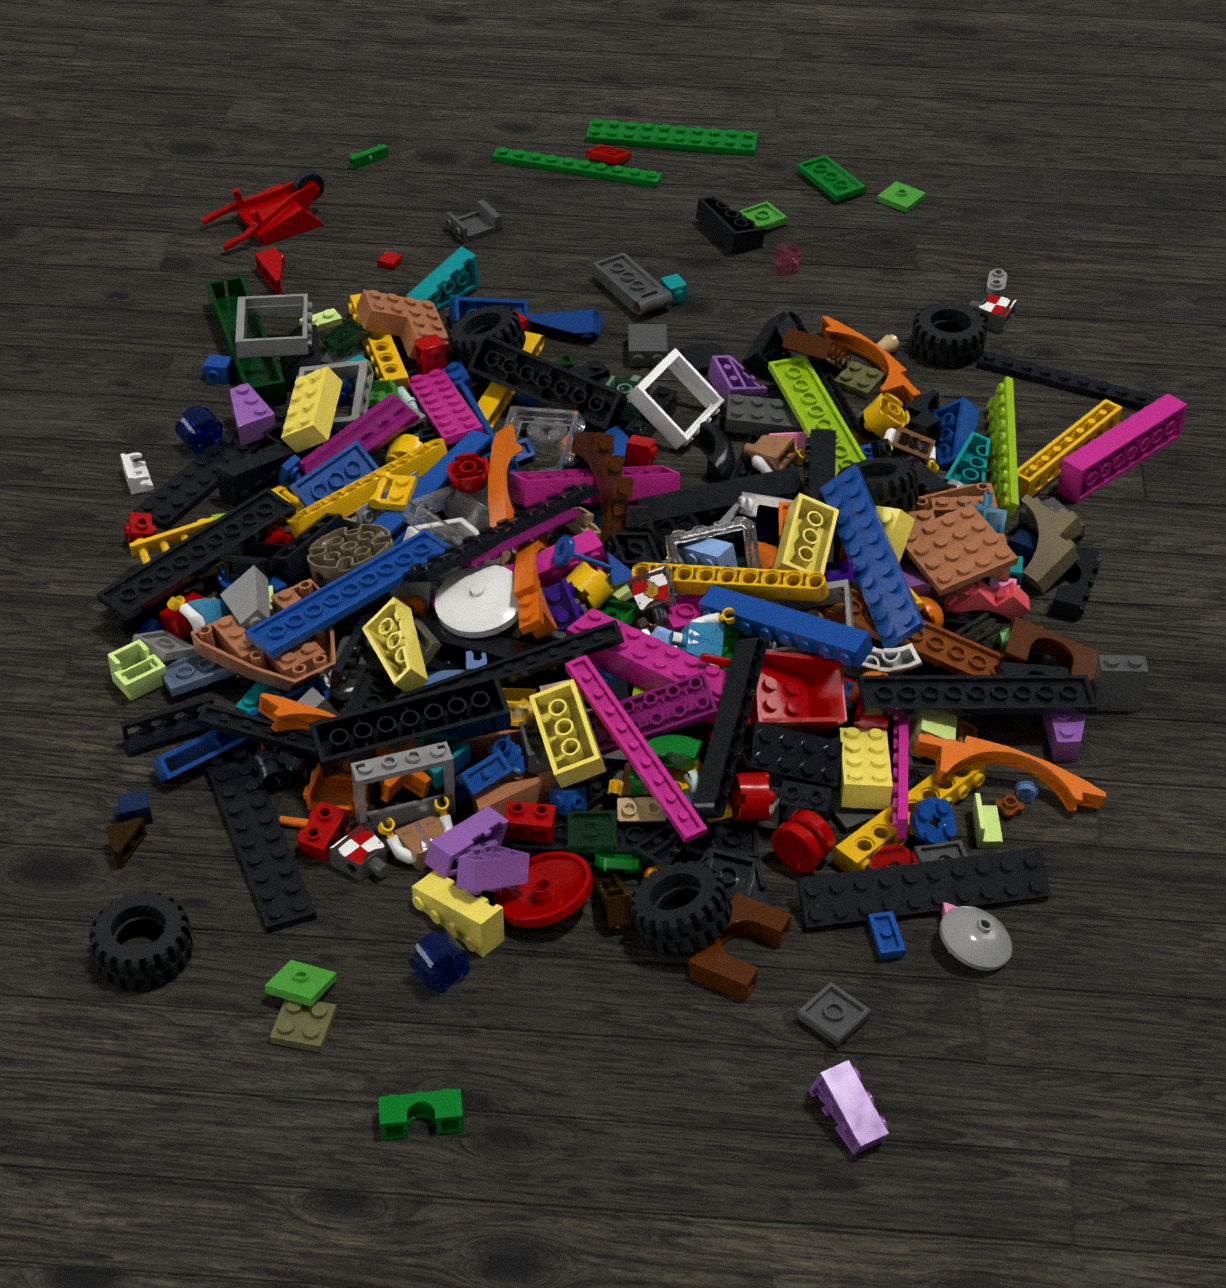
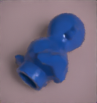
M503 733L496 742L489 746V754L492 755L501 750L513 770L511 773L522 774L526 770L523 747L510 741L509 734Z

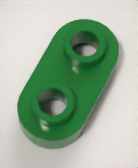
M596 853L594 856V865L599 867L598 870L604 872H611L613 869H623L625 873H638V870L643 869L644 861L634 855Z

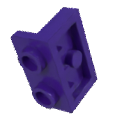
M852 560L834 561V570L824 571V576L827 582L848 579L849 582H854L856 567Z
M566 577L562 578L561 582L542 589L548 608L557 625L556 631L566 630L584 615L581 604H576L573 596L576 595L575 588L572 582H567Z

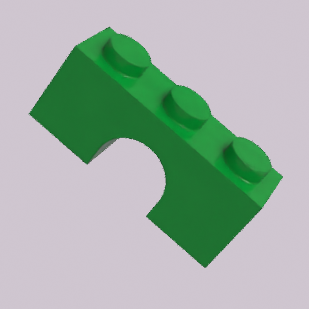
M447 1088L430 1092L418 1091L401 1095L390 1094L378 1097L382 1141L409 1138V1126L414 1120L419 1118L432 1120L436 1125L437 1135L464 1132L460 1088Z

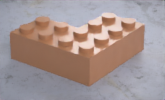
M363 289L356 310L364 330L400 336L407 355L411 359H416L414 340L436 334L440 340L445 342L446 351L444 354L445 359H447L451 346L448 341V334L434 303L429 300L421 301L412 297L397 296L393 293L385 294L376 290L369 291Z

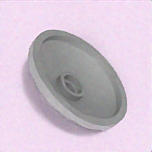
M958 906L947 911L941 919L939 930L944 945L955 958L967 966L978 970L992 971L1003 967L1010 959L1012 954L1011 938L1003 924L990 913L976 907Z

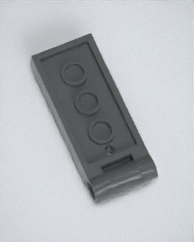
M625 252L593 263V276L633 313L636 312L637 315H642L673 303L671 292L659 284Z
M728 394L725 415L726 432L752 435L804 432L786 400Z

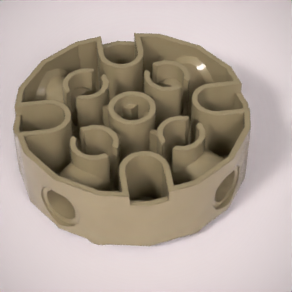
M370 523L360 524L359 528L348 530L347 527L339 528L323 535L311 544L308 549L307 561L314 583L320 578L336 580L394 547L390 530L382 525Z

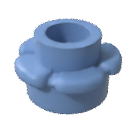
M1022 781L1015 785L1016 790L1014 793L1020 802H1032L1038 794V788L1031 781Z

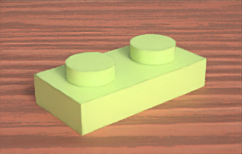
M334 308L312 315L313 324H317L318 332L343 324L342 317Z

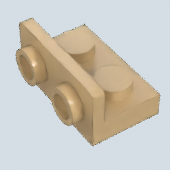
M653 797L617 798V819L619 823L666 821V815Z

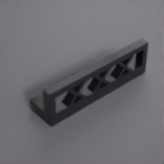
M208 695L120 722L124 743L130 757L186 741L211 731L212 729L196 725L200 713L196 710L203 706L204 702L214 705L212 696ZM178 713H185V715L182 718H174L175 715ZM155 720H163L159 725H151ZM135 726L140 727L138 731L128 734L127 729Z

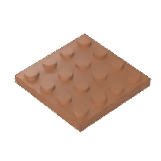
M972 504L913 527L904 549L907 556L940 596L1018 564V557Z

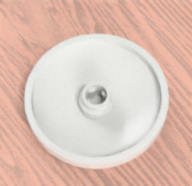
M484 564L475 569L467 567L452 574L440 586L435 597V609L442 626L449 632L466 638L488 637L509 628L519 618L518 600L513 594L514 572L502 566Z

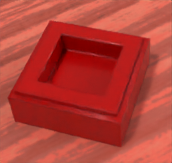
M385 251L377 260L378 266L395 270L402 262V255Z

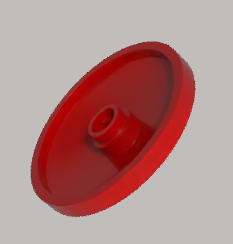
M554 851L538 854L529 858L528 883L517 885L516 889L500 888L498 892L494 893L495 905L498 904L503 907L504 920L514 926L525 928L546 926L566 918L584 904L593 888V875L588 863L574 853Z

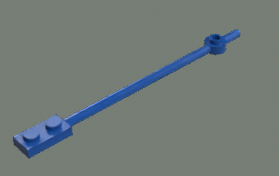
M461 360L448 364L443 370L457 390L462 391L475 416L477 415L479 422L482 424L484 433L492 436L493 440L495 434L468 387L473 383ZM512 457L509 462L507 476L509 472H516L519 469L515 457Z

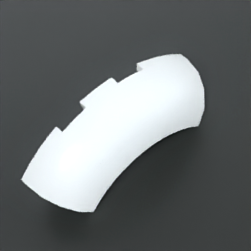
M910 643L897 648L879 649L873 647L861 666L870 670L896 673L915 669L923 664L914 646Z

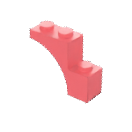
M980 579L948 594L944 598V611H991L1001 614L1013 622L1015 617L1019 618L1030 611L1029 596L1013 581L994 592Z

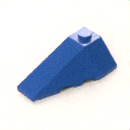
M455 296L449 301V321L452 326L459 318H463L465 314L472 313L473 310H479L486 306L492 307V305H505L522 315H528V300Z
M594 309L523 315L528 318V322L531 324L580 336L582 339H593V336H599L605 321V316Z
M965 397L933 412L935 417L941 419L942 437L935 442L937 444L938 464L941 468L954 463L971 432H974L978 425L980 409Z

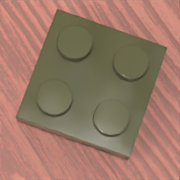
M851 361L849 366L845 367L834 379L841 390L868 399L886 379V373L859 362Z
M285 999L271 1032L270 1043L322 1053L337 1013V1005L316 1001L310 1007Z

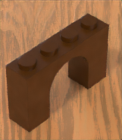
M787 328L782 347L786 350L824 361L827 367L840 371L849 366L851 361L850 352L834 341Z
M1015 617L1007 632L997 667L1000 666L1001 662L1025 664L1030 653H1043L1053 657L1062 667H1067L1069 675H1088L1090 685L1092 686L1098 655L1100 654L1099 651Z
M736 892L731 900L732 917L724 933H720L716 941H711L707 947L703 949L700 947L697 953H692L688 967H690V979L746 1002L757 985L758 967L732 957L722 946L727 941L736 937H752L780 948L790 932L791 914Z

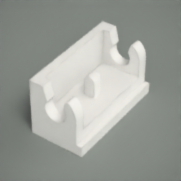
M139 452L126 455L125 453L120 454L123 471L131 495L154 490L145 461L133 462L134 459L141 458L142 454Z

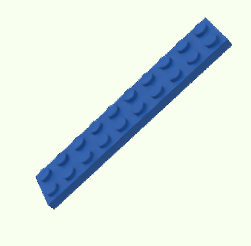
M854 464L822 486L820 490L826 504L839 510L835 527L848 560H852L856 567L855 577L884 648H894L926 626L860 468Z
M424 529L244 631L245 637L273 659L405 583L402 574L410 570L409 566L419 562L422 564L427 562V557L430 555L445 553L444 549L450 545Z

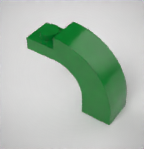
M664 735L647 741V743L664 767H674L688 772L694 769L699 757L702 741L682 735ZM630 766L631 775L629 782L632 783L631 793L640 796L645 784L633 767Z

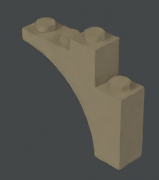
M1026 494L1021 501L1026 511L1037 521L1039 537L1034 556L1023 571V574L1030 585L1044 594L1080 558L1076 551L1077 546L1072 540L1083 529L1079 522L1080 518L1075 512H1068L1064 508L1057 512L1052 507L1047 508L1039 498H1032Z

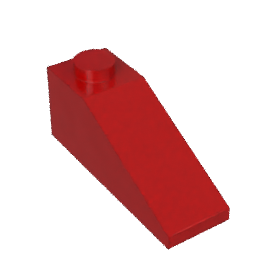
M275 247L255 253L256 269L277 295H281L284 276L283 264H285L283 254L279 253Z

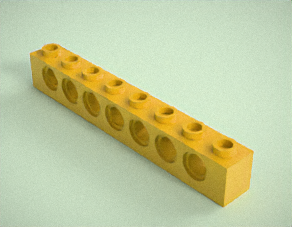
M361 294L350 295L351 303H348L349 314L352 315L358 336L361 335L362 345L365 346L367 357H370L376 379H392L397 388L404 386L405 389H409V376L391 335L364 330L356 310Z
M1105 399L1017 469L1019 498H1023L1026 494L1031 497L1060 474L1061 462L1064 457L1074 453L1078 448L1085 446L1091 440L1096 439L1105 431H1109L1120 423L1123 407Z
M986 764L961 769L949 776L942 784L934 783L935 772L908 792L907 839L897 838V828H892V815L897 812H892L891 804L835 846L833 863L844 872L868 869L871 855L880 847L888 844H900L903 846L906 840L914 836L910 827V815L914 813L916 808L914 805L919 800L937 797L948 800L950 807H952L958 800L964 799L975 787L978 788L983 784ZM933 816L932 820H930V824L935 821Z

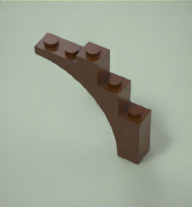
M573 432L571 453L581 456L590 466L600 492L601 540L606 541L610 532H625L626 509L628 499H632L634 478L622 477L624 456L613 455L614 434Z

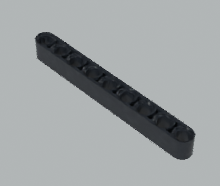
M788 312L776 326L783 341L787 328L808 333L801 319L793 312ZM790 351L792 357L804 356L803 354ZM806 356L848 428H853L859 433L862 427L826 363Z
M761 637L740 639L735 644L693 801V808L701 819L722 818L725 814L766 654V645Z

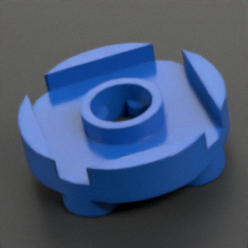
M929 797L919 800L914 805L916 808L914 813L910 815V827L918 841L922 840L926 843L925 845L948 842L951 837L956 835L955 816L948 800ZM932 816L934 817V819H935V821H936V825H935V826L930 824V820H932Z

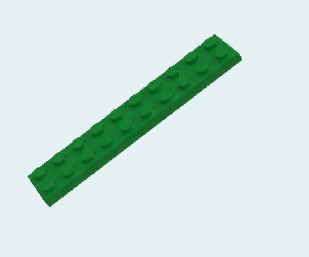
M601 119L591 120L586 134V143L755 156L758 133L752 131L741 132L736 130H720L718 128L704 129L702 127L691 128L686 126H669L667 124L653 125L651 123L641 124L619 122L617 120L603 121Z

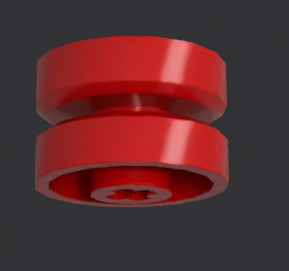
M806 809L796 810L785 823L776 829L771 839L773 849L779 859L787 867L804 874L812 872L822 859L835 848L836 842L834 833L828 823L818 814Z

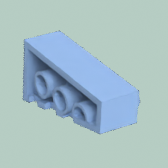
M707 537L696 544L681 549L666 550L658 539L663 558L679 554L686 565L722 567L729 565L730 567H738L734 544Z

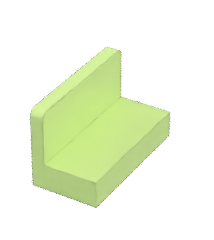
M975 793L972 817L977 848H1002L1003 839L997 805H982L980 793Z

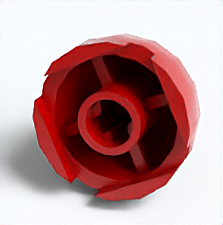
M464 453L456 456L454 462L448 463L447 474L451 485L456 490L462 493H475L487 485L490 465L487 458L479 457L478 453Z

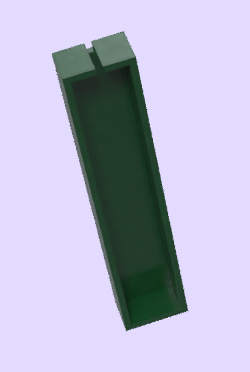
M243 275L226 278L228 297H225L223 279L206 282L208 301L228 355L232 357L234 371L239 384L248 383L267 404L287 401L285 380L275 356L237 358L235 336L238 297L251 296ZM259 315L247 316L246 339L268 338Z

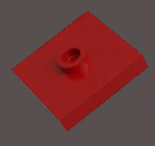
M601 144L588 149L585 157L617 165L631 159L632 153Z

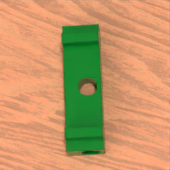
M377 144V147L350 154V168L354 170L388 158V147L385 144Z

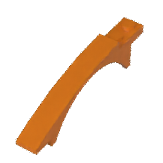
M822 316L821 333L826 339L834 341L845 350L868 358L882 372L886 373V381L880 387L882 395L885 393L892 394L900 401H903L905 405L921 397L920 391L906 379L907 370L888 352L844 324L830 317Z
M512 424L496 432L492 443L488 472V507L491 527L496 526V522L501 519L514 517V510L507 489V468L511 458L523 450L522 445L516 443L514 425ZM518 549L502 552L503 556L500 557L502 567L515 563Z
M545 533L539 534V539L529 543L525 541L520 544L521 547L518 549L514 567L513 594L518 600L519 629L523 635L532 632L537 639L557 630V625L542 592L536 564L538 551L551 547L548 544L547 534Z
M262 693L259 699L258 711L274 721L271 729L276 732L292 729L310 730L309 723L336 716L327 711L267 693ZM424 771L382 780L380 781L381 800L387 803L403 786L424 798L429 793L432 777Z
M919 734L913 746V754L936 759L934 783L942 784L949 776L969 766L1000 764L1020 769L1041 780L1056 793L1066 809L1071 812L1076 811L1077 805L1099 809L1106 798V792L1088 781L1048 761L998 743L968 735L964 742H958L954 739H943L930 734Z

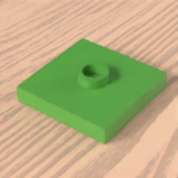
M896 181L877 196V201L907 213L926 198V192Z
M768 201L739 211L742 213L741 217L746 220H753L755 226L758 228L762 226L766 230L788 223V217Z
M290 960L265 985V993L311 1007L337 981V973Z

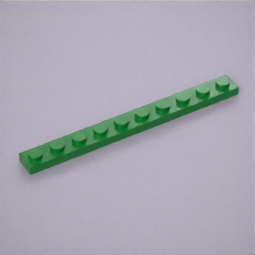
M497 147L492 155V162L658 188L662 181V173L656 171L594 163L588 160H575L570 157L563 158L555 155H544L538 152L531 153L523 150H512L506 147Z

